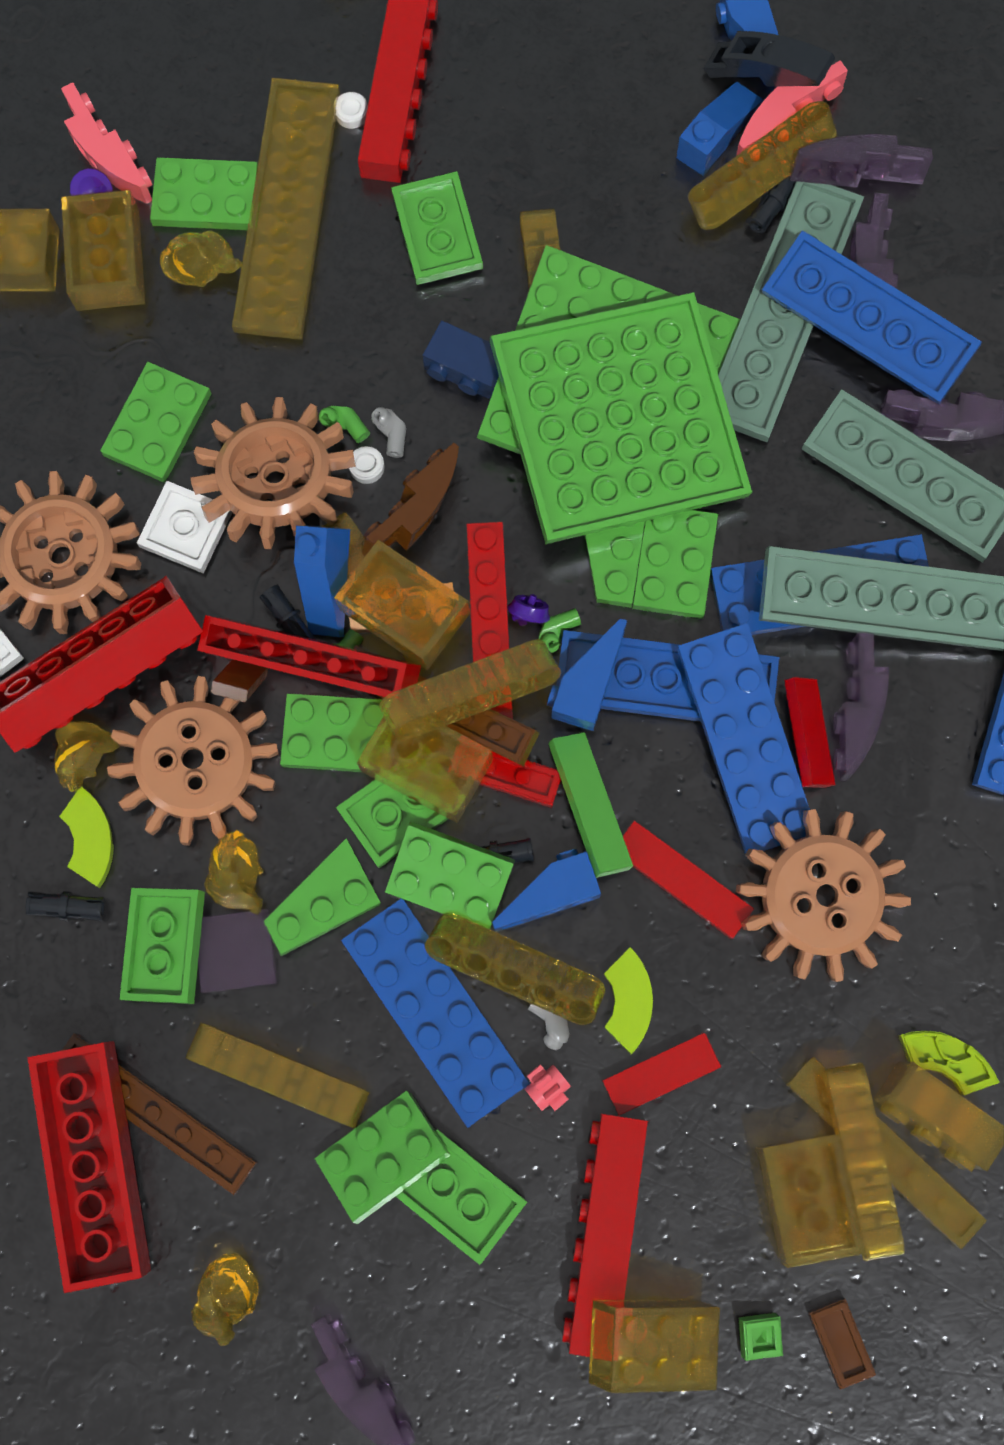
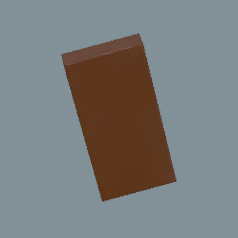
M232 659L213 680L211 693L246 702L266 679L268 668Z
M844 1297L808 1311L837 1387L840 1390L876 1376Z

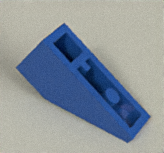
M720 0V3H716L717 20L719 24L724 23L727 36L731 40H733L737 31H755L779 35L768 0Z
M734 83L700 111L681 134L676 158L704 177L748 123L764 100L740 83Z
M296 526L294 565L308 629L312 634L344 637L350 529Z
M619 619L563 675L560 687L552 686L547 706L553 707L552 719L594 731L625 633L627 620Z
M572 849L556 855L557 861L551 863L492 922L495 933L600 898L601 891L587 851L578 854L577 849Z

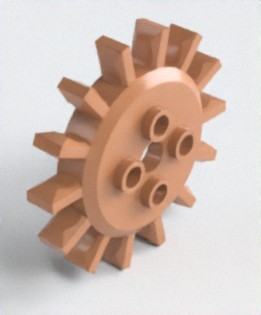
M283 397L275 398L272 407V418L258 421L252 407L247 402L241 404V417L245 424L244 427L233 432L218 420L211 424L215 437L224 444L220 451L195 447L194 455L197 464L214 467L215 473L192 477L191 484L194 493L197 495L220 491V496L201 508L208 523L229 510L235 514L227 527L230 540L237 542L251 523L261 526L259 533L264 549H272L275 540V527L291 525L293 535L296 536V526H306L302 519L311 513H315L330 525L337 521L335 510L324 501L327 493L352 498L354 493L352 481L332 477L331 471L356 467L353 450L327 453L326 449L344 438L342 426L337 422L321 433L316 434L312 429L316 425L319 415L317 406L311 403L304 410L298 421L286 419L287 409ZM281 458H289L285 463L278 462ZM275 471L285 475L278 483L266 481L268 474ZM251 473L258 474L255 478H247ZM299 483L305 484L297 489L294 488Z
M50 471L48 496L35 499L33 490L22 480L15 483L17 494L23 500L24 506L15 514H11L4 506L0 505V522L6 524L0 537V578L5 577L9 583L0 591V612L8 608L21 596L27 601L19 618V623L24 628L31 630L37 621L41 609L45 608L53 610L52 623L54 629L59 634H67L69 625L68 609L81 606L84 615L91 622L101 618L100 611L94 605L92 599L102 590L109 593L114 599L125 602L128 598L127 593L119 583L110 579L115 568L140 570L141 562L137 556L132 554L118 553L117 543L139 536L140 532L135 522L124 523L113 528L107 523L125 505L117 493L108 497L99 507L95 508L90 504V501L96 492L97 483L88 475H85L75 496L64 495L65 484L57 471ZM76 533H83L81 541L72 542V537ZM47 539L48 545L43 549H38L39 541ZM57 548H69L70 555L65 562L58 564L52 561V554ZM81 566H88V571L85 575H77V570ZM45 573H53V578L49 582L42 581Z
M198 676L196 679L194 699L189 702L179 703L176 690L169 681L161 682V695L166 701L167 708L161 710L156 715L152 714L144 703L134 699L129 705L134 715L146 724L139 736H135L124 730H113L111 734L112 740L120 746L134 749L133 761L130 763H116L107 767L108 775L111 778L122 779L128 776H136L139 787L135 791L126 794L118 802L124 811L135 809L140 803L149 799L156 806V809L148 818L145 831L154 836L161 829L168 815L180 818L181 825L178 832L180 843L189 846L194 837L193 824L195 820L208 818L211 822L213 834L219 841L227 839V827L221 819V813L233 806L245 819L253 822L258 817L253 805L245 801L241 796L248 785L263 791H274L276 783L267 775L252 772L253 760L272 758L279 755L278 747L275 743L250 745L247 735L253 730L260 728L267 721L263 710L252 713L247 719L238 722L231 713L240 701L225 697L219 707L206 703L209 688L206 678ZM191 726L196 729L195 736L189 739L183 737L182 732L184 728ZM217 748L223 749L225 757L222 760H214L212 758L213 750ZM191 749L199 750L204 756L202 764L195 769L185 767L182 762L184 754ZM165 755L173 758L172 765L167 768L161 767L159 764L161 757ZM194 777H199L203 781L202 786L197 790L189 787V781Z
M816 809L803 810V824L806 837L795 841L785 825L781 822H774L769 827L773 837L782 847V850L774 859L764 851L757 849H748L745 854L752 863L762 866L767 871L763 884L745 882L736 885V892L746 897L761 896L764 908L762 913L747 917L741 922L743 930L756 931L770 924L777 933L773 941L766 945L761 954L767 961L772 962L777 959L788 945L798 949V956L793 967V976L806 979L810 972L814 955H822L826 957L827 973L830 980L835 982L843 981L842 953L853 950L862 965L873 969L878 963L875 955L865 944L870 935L876 932L883 939L899 942L902 934L894 926L887 925L880 919L884 906L889 905L896 908L911 905V897L901 893H885L883 878L899 873L906 865L904 860H887L881 865H876L870 854L881 844L886 835L881 829H874L867 833L859 845L848 840V835L853 825V813L847 811L840 812L836 819L834 833L832 835H822L820 831V818ZM817 863L823 867V874L819 878L814 877L812 874V867ZM851 878L855 879L858 884L856 891L850 893L846 888V883ZM824 884L830 885L835 891V899L828 906H822L816 898L818 888ZM805 898L809 902V908L806 912L801 913L797 908V903L800 899ZM839 913L843 917V923L840 927L836 928L832 924V917Z

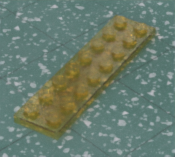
M272 78L232 323L234 333L302 340L335 128L336 106L340 95L339 84Z

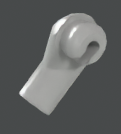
M384 407L376 408L371 415V420L388 437L386 455L395 458L402 457L406 436L405 423L392 410Z
M537 994L528 1010L545 1020L547 1034L543 1038L544 1043L548 1048L558 1050L563 1046V1043L568 1041L570 1035L566 1014L562 1009Z

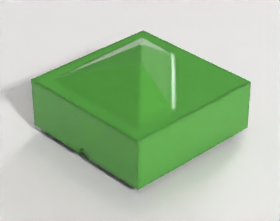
M777 1313L739 1317L741 1357L745 1361L783 1356L781 1319Z

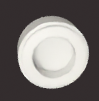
M347 92L337 98L334 111L340 125L345 128L354 129L365 123L368 105L362 95L355 92Z
M368 446L356 449L353 452L356 467L349 468L352 477L363 484H370L379 480L384 473L385 467L381 453L377 449Z

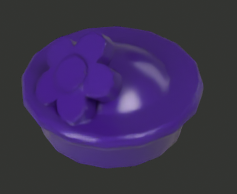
M87 168L73 176L70 183V194L79 208L89 212H97L109 205L112 199L113 188L110 180L104 173L97 169Z
M530 594V596L516 595L512 602L507 605V610L512 614L513 621H518V624L522 627L527 625V622L546 623L550 620L549 605L543 600L538 599L534 594Z

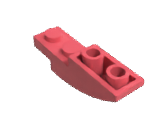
M841 60L831 65L819 86L776 87L761 103L748 122L738 145L736 163L741 165L748 160L755 161L776 143L784 144L795 134L799 117L809 114L815 105L825 99L830 101L836 98L844 88L843 85L848 72Z
M73 82L62 87L61 90L74 114L73 117L65 120L64 123L81 154L94 169L104 173L111 184L117 189L146 204L151 202L152 197L148 187L153 184L144 167L142 166L137 169L133 161L137 159V155L129 140L127 139L122 142L116 130L108 133L101 119L94 121L91 113L95 112V109L86 92L80 95Z

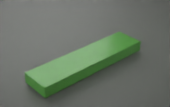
M585 732L553 738L548 745L595 877L598 878L630 870L633 867V863Z

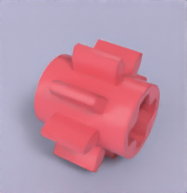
M540 1064L527 1075L531 1083L524 1090L541 1111L549 1105L556 1111L569 1100L564 1092L571 1085L554 1065L545 1071Z

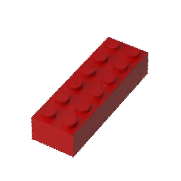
M165 576L0 681V734L14 753L22 748L29 749L35 746L42 739V736L50 730L66 726L78 712L85 708L90 709L97 706L104 700L105 695L114 689L128 686L135 680L136 675L147 668L152 669L161 665L166 660L167 655L178 648H186L197 640L198 635L203 633V630L168 577Z
M114 1041L27 1057L64 1293L142 1278L151 1271Z

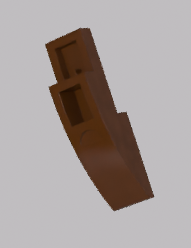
M454 442L444 451L441 448L436 450L428 459L425 468L421 471L415 469L405 478L402 484L404 490L401 499L390 510L389 518L382 524L379 521L375 522L365 532L364 538L366 540L362 554L369 561L373 562L396 541L407 551L431 524L447 493L457 463L459 446Z

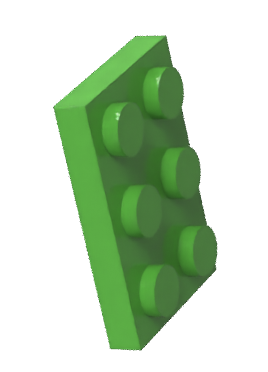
M157 157L150 216L152 225L254 231L259 178L258 162Z
M457 171L391 187L417 285L483 269L482 258Z
M147 362L100 452L106 458L166 483L212 394L210 388Z
M689 510L645 521L632 609L698 619L704 618L718 514Z
M287 694L280 765L289 768L384 774L391 768L396 704L382 699Z
M425 744L338 805L336 809L377 867L380 868L398 855L410 821L434 830L469 804Z
M410 821L385 893L489 931L515 860Z
M131 888L120 1000L194 1004L205 897L204 891Z
M406 1090L317 1156L315 1160L352 1222L359 1224L448 1158L450 1153L413 1095Z
M437 1129L436 1133L449 1151L450 1156L396 1195V1197L476 1263L481 1265L526 1205L527 1201Z

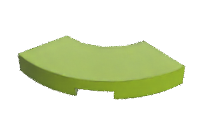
M80 786L59 816L69 826L74 838L73 855L67 867L101 888L109 873L114 852L110 821L95 797Z
M630 947L604 973V976L612 986L615 1000L612 1016L604 1028L632 1054L648 1030L653 1010V994L648 973L638 955Z
M915 1031L898 1035L912 1071L930 1070L941 1073L954 1083L961 1095H967L999 1083L995 1072L986 1059L972 1046L957 1038L935 1031Z

